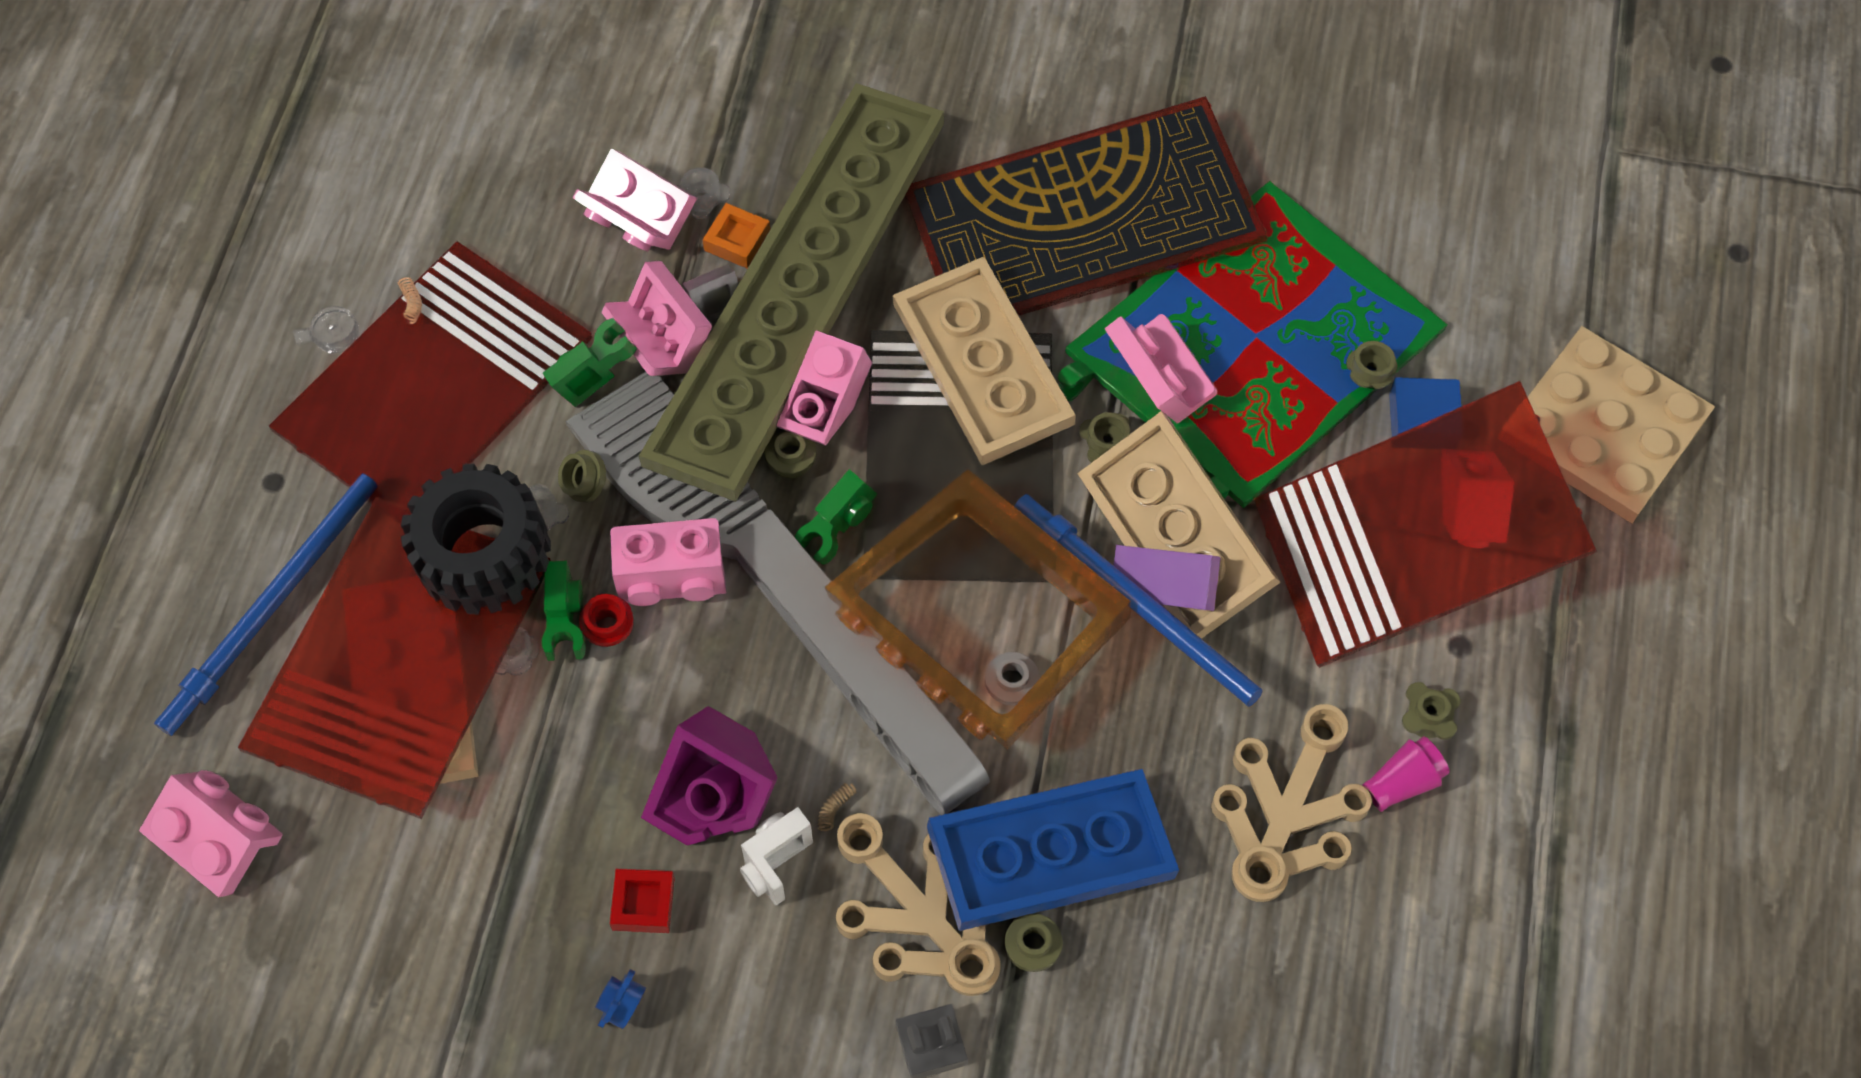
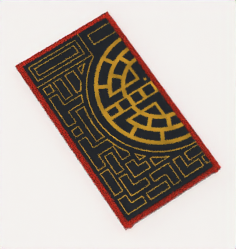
M1206 96L911 183L904 196L910 206L934 276H939L984 257L1018 316L1266 242L1267 230L1263 227L1211 109L1212 106Z

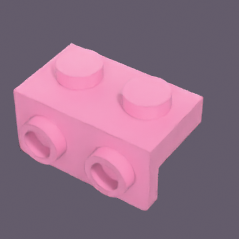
M662 261L645 262L629 300L625 302H607L602 310V314L607 320L614 318L625 331L619 337L623 338L626 336L636 346L637 350L633 355L650 376L686 374L712 328L711 323Z
M716 518L618 526L611 529L612 576L618 597L624 599L627 603L636 606H650L662 599L684 598L689 601H704L717 594H726L720 530Z
M207 770L171 775L139 830L218 897L232 895L258 850L277 845L283 836L277 828L269 823V816L262 809L243 802L229 790V784L223 777Z

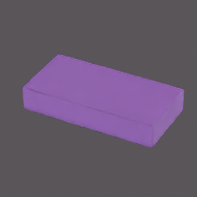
M1116 545L1114 566L1159 604L1214 611L1221 557ZM1110 591V598L1119 599Z

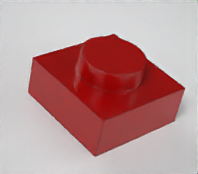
M616 869L609 923L612 931L669 933L675 883L673 871Z

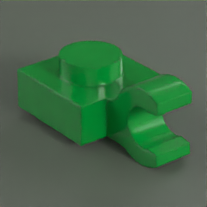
M610 318L597 328L594 343L591 347L582 341L574 349L561 355L556 363L543 372V375L556 392L574 407H577L614 378L615 375L610 368L630 358L637 348L626 336L617 343L612 344L614 339L625 330L614 318Z
M849 469L817 505L815 510L818 514L812 521L803 525L797 531L795 539L805 548L813 538L822 537V547L813 558L822 565L829 563L835 557L838 550V531L840 530L845 533L850 526L855 527L860 524L870 513L873 506L871 501L878 493Z
M567 560L549 561L545 572L544 612L546 615V630L542 637V647L548 661L555 660V647L564 640L573 642L576 660L583 659L586 653L583 634L573 624L574 612H582L583 609L581 580L572 579Z

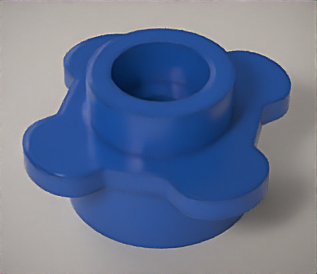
M630 969L622 980L612 976L595 1005V1008L604 1012L598 1023L599 1027L603 1028L608 1022L621 1029H624L646 989L643 985L632 980L635 971Z

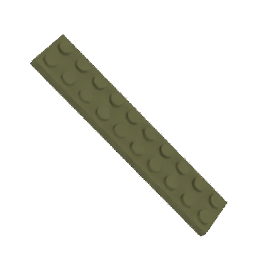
M858 83L854 85L639 454L641 467L729 500L737 501L777 428L776 425L815 331L817 330L828 335L941 131L944 125V111Z

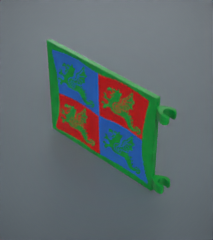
M1271 181L1267 182L1244 201L1255 225V231L1180 253L1066 346L1065 353L1075 362L1065 366L1058 374L1060 382L1058 385L1067 401L1074 400L1095 378L1146 423L1161 412V410L1156 407L1104 328L1120 316L1136 329L1141 324L1145 326L1160 314L1165 315L1217 389L1216 396L1178 424L1170 417L1168 418L1222 497L1225 499L1229 495L1242 508H1245L1378 390L1374 387H1360L1350 378L1351 370L1346 366L1347 358L1352 351H1355L1361 344L1368 341L1382 342L1394 352L1398 372L1445 331L1448 325ZM1367 366L1369 370H1376L1374 367Z

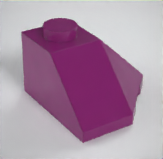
M707 706L677 725L641 818L685 845L706 841L712 836L730 831L736 833L751 829L758 825L778 777L755 732L712 707Z

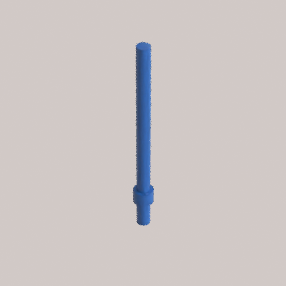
M363 473L357 478L199 669L192 668L178 685L182 690L154 722L160 730L172 737L199 703L206 705L219 689L216 682L378 488V484L372 478Z
M1028 494L1023 495L1016 502L1014 510L1041 532L1040 539L1057 553L1065 552L1245 705L1250 707L1260 698L1263 690L1082 540L1077 535V528L1060 514L1053 516Z

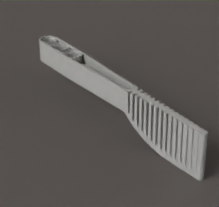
M644 372L566 421L568 428L584 449L594 451L601 456L606 468V477L629 504L652 523L716 518L718 520L722 556L739 562L783 620L939 814L949 813L990 783L985 768L974 752L771 509H767V504L763 499H759L758 493L751 489L748 481L735 502L641 467L639 454L674 396V393L671 392L659 376H650L647 372Z

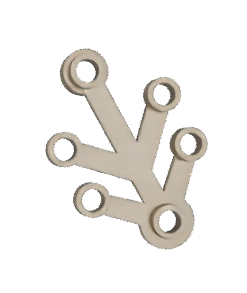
M1316 705L1307 712L1301 726V737L1305 742V746L1283 795H1281L1267 763L1268 749L1266 745L1256 738H1245L1237 744L1233 755V764L1240 773L1248 775L1269 824L1261 843L1245 812L1247 806L1245 792L1236 785L1227 784L1218 788L1214 794L1211 804L1212 812L1216 818L1226 822L1239 852L1232 866L1233 883L1239 893L1252 901L1267 902L1280 896L1287 886L1289 876L1319 866L1329 870L1343 867L1351 855L1352 846L1344 834L1336 831H1330L1322 835L1317 844L1285 853L1282 852L1291 834L1340 818L1349 822L1360 821L1365 818L1372 805L1370 792L1359 784L1346 785L1339 794L1303 805L1325 754L1337 750L1342 745L1348 732V720L1345 714L1333 705ZM1324 727L1330 731L1332 738L1328 740L1320 739L1315 736L1313 729ZM1245 750L1255 751L1259 755L1260 761L1254 764L1248 763L1242 758L1241 752ZM1226 796L1232 797L1238 802L1239 808L1233 811L1226 810L1221 806L1219 800ZM1347 796L1359 798L1363 808L1360 810L1350 809L1345 804L1344 798ZM1328 843H1334L1341 848L1343 856L1332 858L1325 853L1323 846ZM1253 868L1264 869L1269 875V881L1265 883L1254 881L1250 876V870Z
M857 813L845 818L840 824L837 833L838 847L841 854L850 862L864 863L904 909L867 907L858 900L846 901L840 905L836 912V923L839 932L849 939L861 938L868 931L929 936L942 952L905 951L902 946L893 942L880 945L873 955V968L876 975L888 982L897 981L904 974L945 977L949 986L962 995L978 996L988 992L996 984L1000 975L1001 963L999 955L995 948L985 941L986 925L963 930L961 937L946 920L948 894L936 855L929 849L932 845L929 833L923 842V856L927 862L924 895L882 848V828L874 817L868 814ZM863 835L870 839L871 844L864 850H856L850 845V842L854 837ZM849 912H858L864 917L863 923L853 928L846 926L842 920ZM886 954H895L900 958L901 964L894 970H886L881 967L879 961ZM967 960H975L981 964L983 970L979 975L970 977L965 975L960 967Z

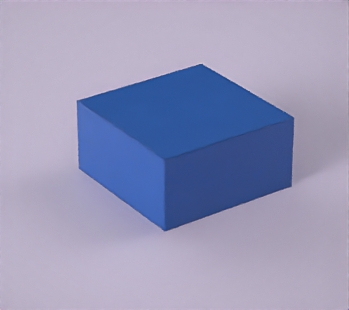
M1395 377L1389 392L1392 449L1457 451L1464 436L1460 381L1456 379Z

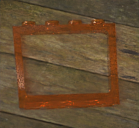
M968 469L825 586L828 597L840 607L835 612V615L849 630L858 636L865 629L880 641L875 647L876 651L890 665L900 670L906 663L921 676L916 684L931 700L941 705L948 699L962 711L957 719L973 736L982 741L989 734L1007 750L1092 657L1131 618V601ZM959 516H968L1093 618L1017 705L1005 714L997 713L859 596L863 589Z

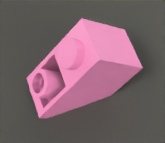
M816 330L776 426L826 446L854 409L871 368L872 361L864 348Z

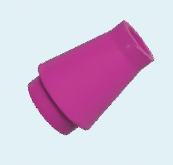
M1423 736L1416 742L1408 739L1377 773L1364 782L1362 786L1370 792L1373 805L1382 812L1391 805L1442 786L1441 779L1448 775L1450 770L1437 747L1427 737Z

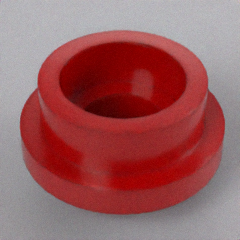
M600 594L591 598L585 604L580 613L579 624L584 637L589 642L601 647H610L623 642L630 635L634 626V616L630 605L624 599L612 594ZM606 617H612L617 620L613 626L608 628H600L598 626L599 622Z

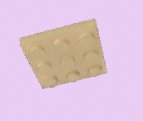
M1581 326L1504 427L1498 440L1633 524L1706 422L1715 406Z

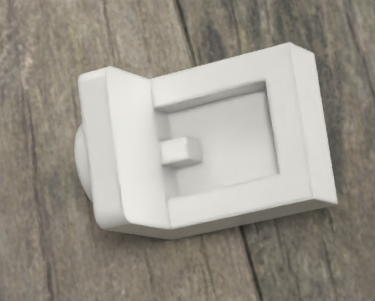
M799 807L786 815L783 812H779L770 816L758 826L755 836L741 844L745 865L740 868L742 876L757 897L766 892L775 906L785 900L783 884L774 872V869L813 844L811 824Z

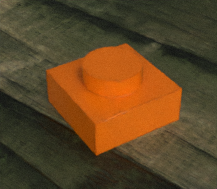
M725 203L702 239L704 251L748 269L771 230L770 221Z

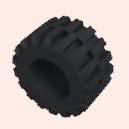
M475 463L463 464V471L453 473L452 468L440 472L443 478L436 483L431 479L426 481L421 486L424 494L421 497L413 495L407 504L411 514L403 515L401 528L405 535L401 536L402 546L414 571L429 595L436 602L441 599L445 607L453 611H457L463 605L467 614L479 615L481 607L487 606L490 613L501 611V603L509 599L515 605L524 599L521 591L525 587L533 591L540 581L536 572H546L549 564L546 552L551 551V540L547 533L548 529L531 490L525 483L521 484L514 473L507 470L501 475L498 466L486 464L483 470H478ZM481 525L502 527L498 537L484 549L473 553L452 552L456 541L468 530Z

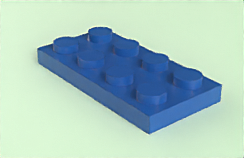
M1143 769L931 817L927 824L928 833L959 931L1173 880L1179 872Z

